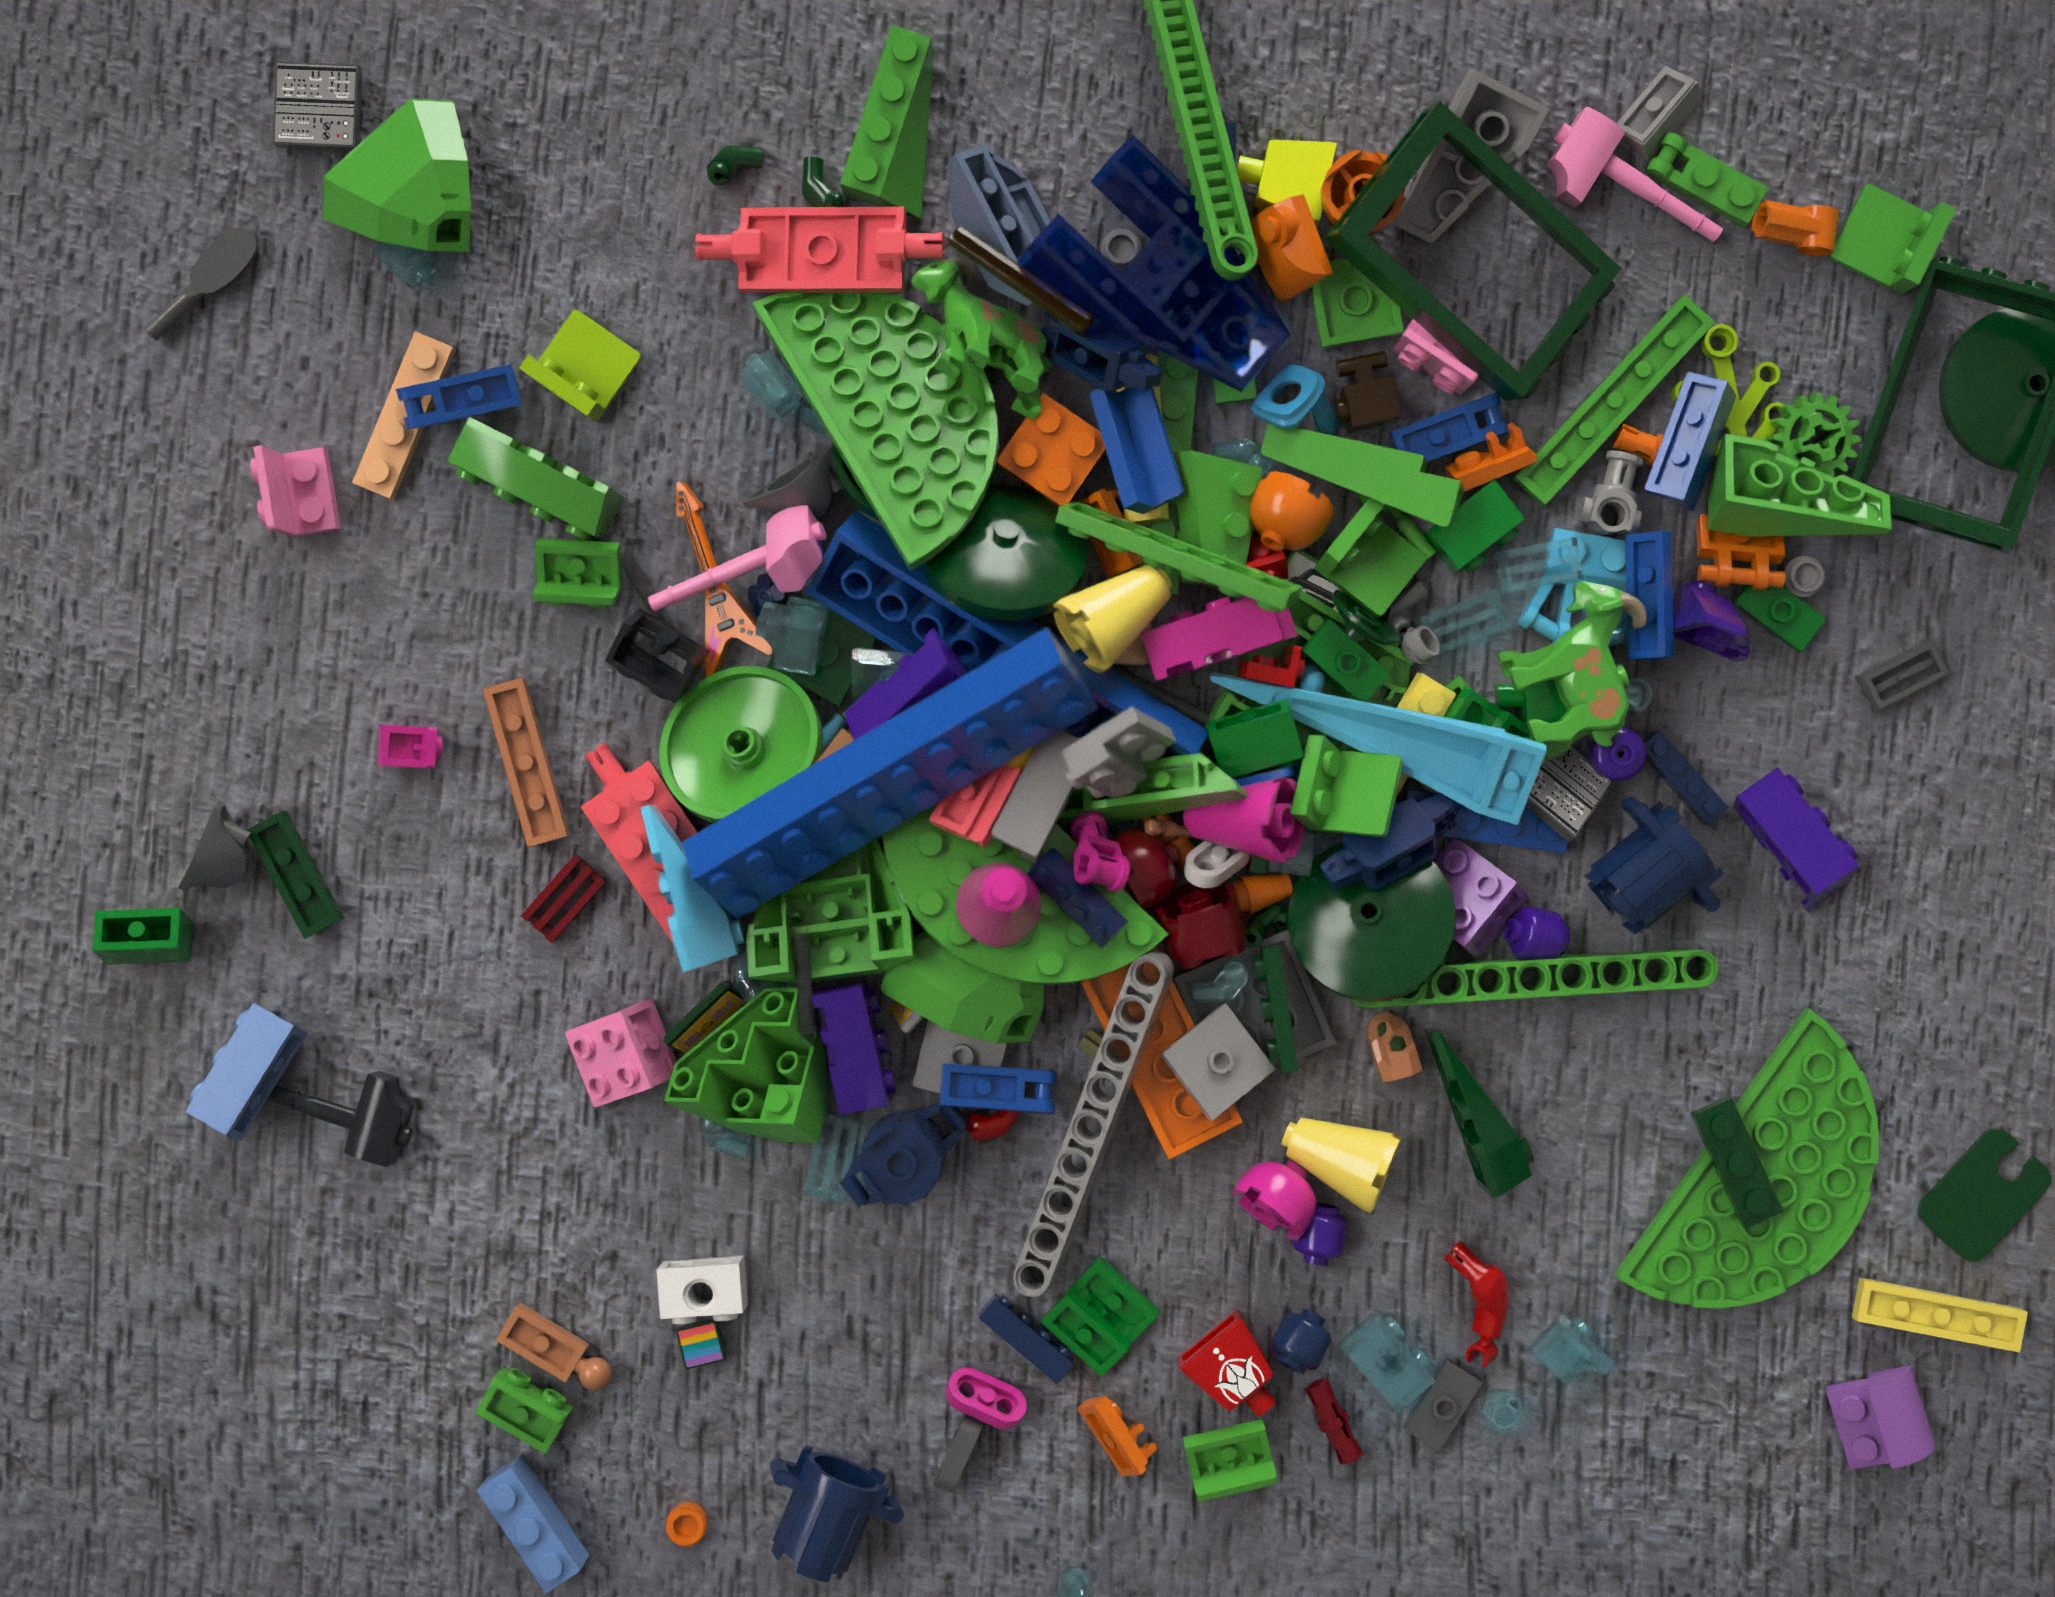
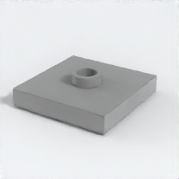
M1226 1003L1217 1007L1159 1054L1209 1121L1217 1118L1276 1070Z
M928 1020L912 1087L940 1093L943 1063L1001 1067L1007 1043L996 1044L950 1032Z

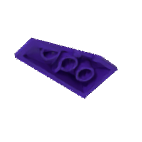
M1693 580L1692 584L1686 583L1677 586L1673 596L1674 638L1734 662L1748 660L1750 655L1748 629L1729 600L1716 594L1717 587L1698 580Z

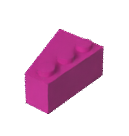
M1243 595L1244 599L1233 603L1230 602L1229 597L1205 604L1207 611L1194 615L1193 610L1170 616L1169 624L1141 632L1155 680L1158 681L1189 673L1297 637L1289 608L1280 612L1268 611L1257 606V600Z

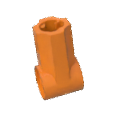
M1767 200L1760 203L1757 212L1754 214L1751 230L1754 231L1755 238L1796 246L1795 251L1800 254L1827 256L1834 253L1839 210L1823 205L1797 207Z

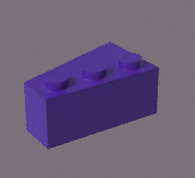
M934 628L924 636L926 644L912 657L905 654L897 662L899 669L886 682L879 679L844 712L854 740L970 673Z
M1777 767L1737 795L1733 807L1763 849L1768 848L1783 866L1778 871L1785 881L1793 878L1807 897L1801 901V904L1809 912L1849 884L1859 867L1856 862L1858 856L1846 840L1841 839L1838 841L1828 829L1831 824L1823 811L1817 806L1811 808L1801 796L1804 794V791L1798 781L1790 774L1785 776Z
M868 980L819 989L812 996L814 1008H819L823 1026L820 1034L823 1044L827 1046L830 1061L829 1071L840 1115L889 1105L891 1102L890 1094L897 1093L893 1070H885L882 1054L888 1053L889 1048L885 1029H877L874 1013L881 1012L877 989H869Z

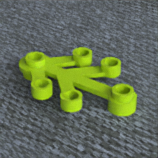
M1718 324L1711 327L1702 336L1701 349L1708 358L1712 359L1716 378L1728 381L1736 394L1725 425L1728 434L1748 437L1745 424L1768 388L1778 382L1780 369L1773 362H1763L1756 366L1751 375L1752 383L1740 400L1730 355L1737 348L1738 336L1732 327ZM1712 337H1718L1722 340L1723 348L1721 351H1716L1711 347ZM1762 368H1766L1771 372L1772 379L1770 382H1764L1760 378ZM1684 380L1672 388L1671 398L1675 404L1679 396V389L1683 385ZM1773 402L1762 409L1760 414L1762 423L1751 438L1766 440L1767 436L1775 433L1777 429L1770 424L1769 411L1771 408H1774L1780 412L1779 408L1784 405L1783 403ZM1720 439V442H1719V444H1718L1717 450H1716L1715 455H1714V456H1716L1717 458H1718V454H1719V450H1720V445H1721V441H1722L1721 439Z

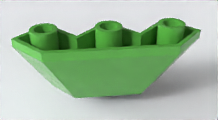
M410 98L323 176L322 218L378 242L426 251L469 252L471 199L468 159L454 102L452 100Z
M925 930L913 939L914 958L885 973L880 990L885 995L947 1031L996 1044L1030 1042L1044 1006V985L1006 980L975 966L968 965L946 951Z
M764 988L675 1062L664 1101L671 1106L737 1132L782 1142L818 1143L828 1107L827 1055L817 1027L815 1031L806 1030V1032L801 1031L803 1033H800L797 988Z

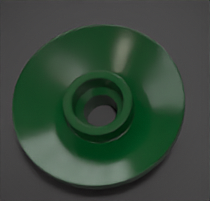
M1335 590L1332 593L1331 598L1336 609L1347 622L1342 629L1350 638L1360 644L1366 638L1387 646L1397 647L1400 644V636L1382 617L1376 618L1343 591Z

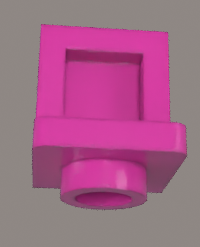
M379 724L377 765L434 769L435 761L441 760L443 741L441 736H437V727Z

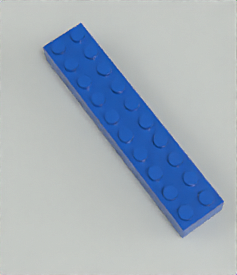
M856 510L836 531L821 564L805 592L903 655L907 654L912 657L926 644L924 636L934 628L970 672L1044 629L1031 619L1017 621L988 619L968 613L951 604L932 587L924 575L921 565L911 571L909 570L884 527ZM1051 633L1081 672L1098 708L1062 731L1081 739L1130 707H1133L1171 728L1176 742L1165 748L1164 753L1157 759L1197 754L1208 735L1207 729L1111 669L1104 673L1094 672L1083 663L1089 658L1085 653L1080 650L1073 652L1066 641Z
M1048 628L1042 629L683 841V848L693 880L736 919L752 912L758 906L788 891L801 881L824 870L832 863L860 849L868 842L896 828L904 821L934 806L947 796L970 785L978 778L1006 764L1014 757L1044 742L1050 736L1097 710L1098 708L1081 672Z

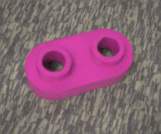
M964 1367L956 1370L945 1387L947 1401L953 1408L998 1429L1007 1430L1014 1428L1026 1412V1399L1020 1390L974 1368ZM959 1390L967 1391L970 1397L962 1395ZM997 1407L1004 1408L1008 1414L999 1412Z

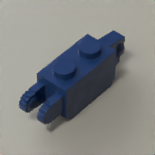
M1088 309L1085 310L1091 313L1095 319L1090 329L1084 335H1080L1044 310L1045 317L1058 325L1057 327L1048 325L1041 329V332L1047 339V345L1053 348V362L1102 390L1114 391L1127 387L1129 389L1138 388L1146 391L1153 386L1157 387L1160 385L1163 370L1145 357L1148 343Z
M1439 792L1419 803L1413 797H1410L1400 804H1394L1387 836L1381 838L1352 834L1343 835L1341 837L1343 848L1320 865L1322 876L1334 891L1358 881H1362L1367 889L1380 890L1436 858L1438 849L1437 838L1447 833V830L1454 828V824H1456V815L1453 811L1455 809L1454 800Z

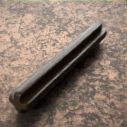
M958 226L954 230L948 242L954 249L1080 335H1084L1090 329L1095 319L1091 313L965 227Z

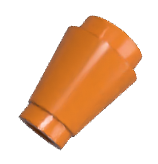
M1287 872L1280 874L1239 875L1236 881L1231 882L1235 886L1242 913L1246 912L1247 915H1251L1286 897H1290L1293 893L1292 883Z

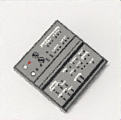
M276 61L273 145L277 148L352 151L358 146L362 68L359 65Z
M1571 746L1567 751L1541 764L1525 807L1567 842H1570L1580 832L1614 781L1606 780L1599 776L1590 766L1588 758L1574 746Z

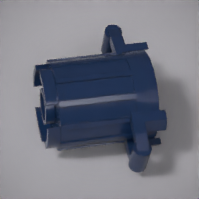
M1633 797L1625 798L1621 804L1622 809L1629 814L1637 828L1591 865V870L1584 875L1587 880H1591L1588 886L1608 911L1613 908L1620 916H1625L1627 921L1622 925L1635 935L1642 929L1647 930L1689 894L1692 895L1694 903L1709 912L1717 911L1721 905L1720 900L1713 894L1709 886L1719 879L1724 872L1721 868L1715 869L1704 849L1678 822L1682 819L1679 813L1671 806L1662 810L1663 804L1660 801L1649 809L1648 805Z
M939 1102L922 1106L916 1110H895L882 1116L870 1129L860 1149L862 1150L860 1155L852 1163L840 1184L858 1208L881 1200L884 1203L889 1202L905 1206L925 1198L936 1182H939L946 1153L957 1143L969 1121L959 1108L940 1107ZM940 1111L954 1131L944 1136L939 1125L930 1117ZM859 1171L861 1172L862 1179L866 1184V1189L868 1191L870 1190L872 1194L869 1195L868 1192L861 1185V1183L858 1181V1179L855 1177V1174H857Z
M805 1446L797 1463L784 1461L781 1458H776L770 1463L774 1482L779 1486L784 1485L793 1489L772 1539L774 1543L771 1552L778 1561L783 1553L797 1562L794 1572L814 1580L829 1582L833 1573L837 1574L836 1577L841 1580L843 1573L849 1569L870 1517L873 1516L890 1520L892 1523H899L904 1518V1511L897 1497L887 1495L891 1486L883 1485L886 1475L881 1470L872 1467L871 1471L840 1456L825 1452H812L814 1447Z

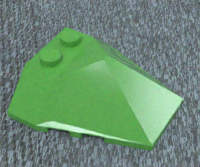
M877 838L827 866L824 870L801 881L788 891L757 907L753 924H749L746 935L748 977L750 979L797 983V976H795L794 934L795 936L806 935V933L809 935L805 937L810 939L807 940L810 941L808 942L810 943V953L804 954H810L805 956H811L807 958H811L808 960H811L809 962H811L812 974L806 975H812L808 977H812L809 979H812L810 981L813 982L880 974L914 958L912 917L893 881L886 857Z

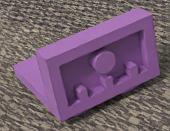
M1454 838L1434 863L1444 874L1452 891L1457 917L1454 940L1465 952L1478 960L1504 929L1507 921L1514 917L1529 896L1515 880L1462 841Z

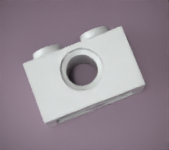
M744 1256L664 1261L656 1270L660 1319L672 1318L673 1324L693 1323L697 1321L698 1316L713 1315L714 1321L734 1320L738 1318V1313H743L748 1305ZM703 1282L709 1285L713 1292V1298L709 1300L699 1299L694 1294L693 1284Z

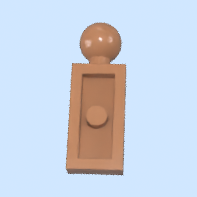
M521 1302L516 1305L495 1340L565 1383L574 1371L579 1374V1380L586 1389L598 1391L605 1388L612 1377L611 1367L606 1360L599 1357L589 1359L583 1357L589 1343Z

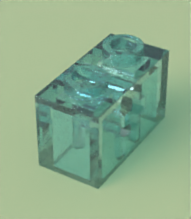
M1374 1310L1342 1338L1339 1344L1343 1352L1399 1414L1436 1381L1428 1370L1434 1364L1418 1346L1411 1350L1401 1338L1406 1335V1332L1391 1315L1383 1319ZM1389 1352L1398 1361L1391 1365L1388 1361H1384L1382 1356Z

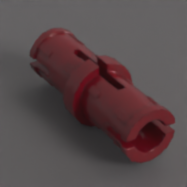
M1327 1377L1325 1379L1320 1378L1305 1386L1304 1390L1319 1418L1317 1425L1320 1431L1326 1433L1339 1464L1343 1463L1344 1465L1357 1460L1363 1455V1451L1348 1423L1350 1417L1347 1410L1342 1409L1338 1403L1329 1379Z

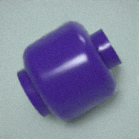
M1622 728L1611 738L1612 745L1610 747L1600 746L1592 738L1588 744L1586 756L1590 766L1599 776L1606 780L1623 781L1631 779L1641 771L1645 764L1647 752L1643 740L1637 733L1629 728Z
M1524 907L1507 921L1504 929V939L1509 943L1513 956L1520 960L1554 959L1566 952L1570 941V930L1562 916L1557 912Z
M1316 1202L1315 1214L1310 1225L1298 1241H1291L1293 1248L1304 1254L1303 1261L1324 1266L1328 1264V1259L1342 1256L1349 1223L1348 1219L1340 1214V1207Z

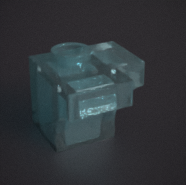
M789 596L786 605L770 602L764 603L757 620L756 636L764 638L772 646L774 651V669L815 675L822 656L830 608L819 601Z
M1562 1312L1528 1347L1533 1355L1566 1386L1583 1371L1594 1370L1605 1376L1616 1364L1591 1340L1596 1333L1578 1316L1571 1321Z

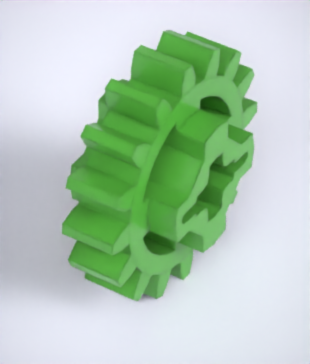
M1822 393L1810 394L1808 399L1805 395L1793 398V405H1782L1779 410L1784 418H1775L1770 421V424L1777 429V433L1767 436L1766 441L1776 443L1779 446L1777 452L1799 462L1800 460L1796 455L1805 457L1816 462L1815 469L1835 477L1834 472L1839 474L1849 470L1844 460L1857 458L1858 453L1851 449V444L1860 442L1862 437L1852 435L1851 429L1855 428L1859 421L1847 420L1846 416L1851 410L1849 405L1837 409L1838 397H1827L1823 401ZM1822 414L1825 415L1831 422L1824 420ZM1825 433L1824 436L1817 438L1818 440L1814 443L1803 445V442L1810 440V437L1815 434Z

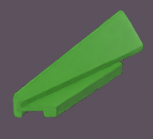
M1269 423L1267 425L1261 448L1263 456L1439 526L1448 527L1451 524L1465 488L1460 480L1426 473L1428 462L1424 455L1301 428L1286 430Z

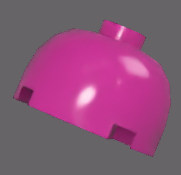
M1266 1161L1252 1166L1241 1177L1231 1192L1233 1196L1241 1194L1242 1197L1238 1201L1240 1206L1273 1231L1278 1225L1288 1229L1289 1231L1284 1237L1298 1241L1315 1214V1194L1312 1187L1305 1180L1308 1174L1303 1168L1291 1161H1287L1285 1165L1275 1161Z

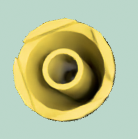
M1144 565L1058 600L1054 603L1053 607L1059 610L1053 613V617L1061 635L1071 650L1076 652L1081 648L1089 657L1083 663L1096 673H1104L1113 666L1170 600L1171 593L1169 589L1172 588V584L1167 574L1161 568L1156 567L1154 569L1150 565Z
M1301 1117L1297 1124L1289 1123L1281 1145L1288 1147L1286 1156L1361 1210L1372 1213L1402 1137L1389 1132Z

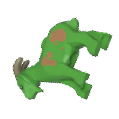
M951 257L940 261H933L926 267L918 270L911 280L913 287L927 296L928 304L934 305L942 302L944 306L946 349L941 352L934 368L956 379L960 375V367L964 363L966 354L974 358L975 366L984 369L986 365L1000 368L1018 394L1012 404V409L1030 419H1035L1041 413L1038 380L1044 372H1048L1053 366L1045 353L1047 339L1034 323L1022 316L969 293L958 273L974 277L977 270L964 258Z
M1586 581L1577 582L1572 588L1573 604L1566 610L1567 612L1583 610L1587 616L1586 619L1544 648L1522 654L1515 651H1505L1496 655L1504 678H1512L1515 692L1545 681L1555 680L1560 700L1567 709L1566 713L1558 722L1547 723L1538 719L1526 721L1531 735L1527 739L1546 745L1547 751L1542 763L1567 751L1576 740L1587 735H1591L1600 746L1610 747L1612 745L1611 738L1625 725L1629 702L1624 689L1629 688V679L1624 667L1621 664L1615 665L1608 645L1624 611L1630 616L1633 629L1642 628L1646 625V608L1637 597L1611 586Z

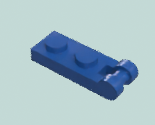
M512 364L396 389L398 400L404 402L407 417L403 418L406 430L522 405ZM432 394L436 411L424 413L420 397Z
M1496 392L1394 430L1389 435L1394 449L1424 455L1427 462L1430 463L1486 442L1485 436L1490 431L1494 432L1497 437L1508 434L1507 424H1509L1508 419L1503 420L1499 409L1502 402ZM1483 412L1488 426L1479 429L1474 415Z
M943 1063L939 1106L1044 1115L1055 1114V1101L1051 1100L1052 1086L1056 1085L1057 1072ZM1025 1083L1036 1085L1035 1099L1024 1098Z

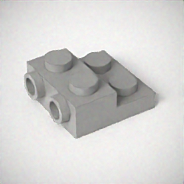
M1130 707L1062 750L1068 765L1065 767V774L1076 789L1086 785L1096 798H1100L1103 795L1111 798L1122 797L1134 791L1136 784L1148 778L1142 763L1159 758L1164 753L1165 748L1175 743L1176 739L1170 727Z

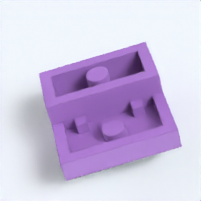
M1911 1365L1869 1372V1377L1866 1379L1827 1385L1826 1393L1850 1470L1890 1463L1892 1469L1918 1462L1934 1451L1935 1441Z

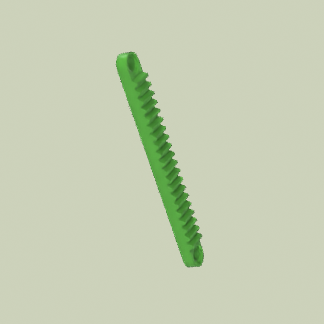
M1144 0V10L1148 11L1147 22L1148 25L1152 26L1151 38L1152 41L1155 40L1156 42L1155 53L1160 58L1159 69L1164 73L1163 85L1168 89L1167 100L1172 105L1171 116L1176 120L1175 132L1179 133V147L1184 152L1183 163L1187 164L1188 167L1187 179L1191 180V194L1195 195L1196 198L1195 210L1199 211V225L1204 230L1203 241L1207 242L1215 271L1227 280H1240L1254 267L1258 258L1257 247L1193 0ZM1230 247L1239 249L1245 256V264L1241 266L1229 264L1224 256L1225 249Z

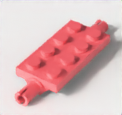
M904 206L741 208L738 230H733L732 234H697L695 242L700 243V246H695V254L698 261L733 260L734 264L738 266V289L741 293H904L905 263L908 262V259L944 260L945 250H942V247H945L944 232L908 233L906 230L907 211Z
M605 742L595 748L596 751H590L584 756L605 785L602 788L603 792L583 804L581 808L671 942L674 943L667 919L674 912L673 904H668L665 896L661 894L658 882L660 880L659 873L664 871L663 863L657 864L652 856L640 807L656 805L681 842L697 834L699 830L678 799L670 791L664 778L651 760H648L631 773L630 771L625 772L609 749V745Z

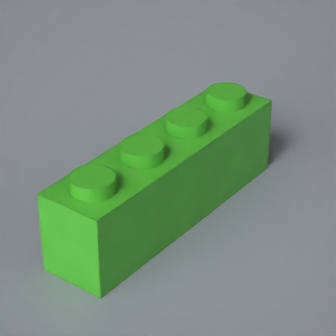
M895 25L891 26L840 182L843 194L846 197L877 207L904 206L907 211V217L922 221L926 148L928 143L929 107L934 59L931 37Z
M471 417L468 418L447 460L459 467L455 475L477 486L481 479L495 486L492 494L514 505L518 498L532 504L529 513L549 523L553 521L554 517L569 523L565 531L584 541H588L591 535L603 540L624 496L599 481L595 482V480L567 465L563 466L547 455L531 447H526L519 441Z

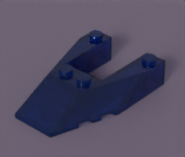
M1132 134L1091 180V183L1151 240L1120 272L1071 224L1058 214L1033 240L1017 262L1097 318L1241 392L1291 334L1265 290L1259 291L1249 273L1240 280H1227L1215 271L1207 242L1203 241L1204 230L1199 225V211L1195 210V195H1192L1191 190ZM1232 247L1225 249L1224 256L1229 264L1233 266L1245 264V257L1242 252L1238 255Z

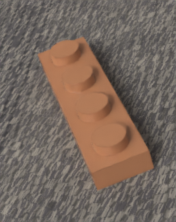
M519 678L484 688L483 693L527 847L570 836L526 678Z

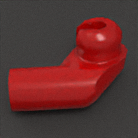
M997 1111L996 1114L988 1116L975 1112L968 1116L969 1124L965 1129L971 1133L973 1139L978 1141L1001 1137L1009 1132L1021 1112Z

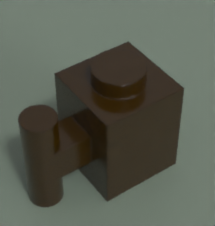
M1385 351L1335 362L1339 378L1354 374L1356 384L1344 386L1339 393L1340 399H1335L1338 421L1340 424L1346 423L1348 433L1396 423L1402 417L1394 377L1374 378L1373 370L1388 367Z

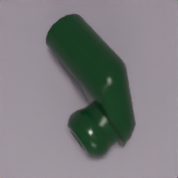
M805 157L803 159L802 195L812 207H843L842 195L837 191L833 192L823 182L824 160L818 157Z

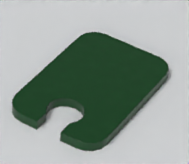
M1992 1128L1985 1131L1923 1197L1917 1209L1918 1217L1924 1225L1958 1256L1971 1262L1983 1259L2045 1193L2051 1182L2048 1169L2033 1156L2023 1165V1171L2017 1178L2012 1180L2002 1178L1998 1171L1999 1160L2005 1154L2011 1153L2020 1144L2013 1136L2002 1129Z

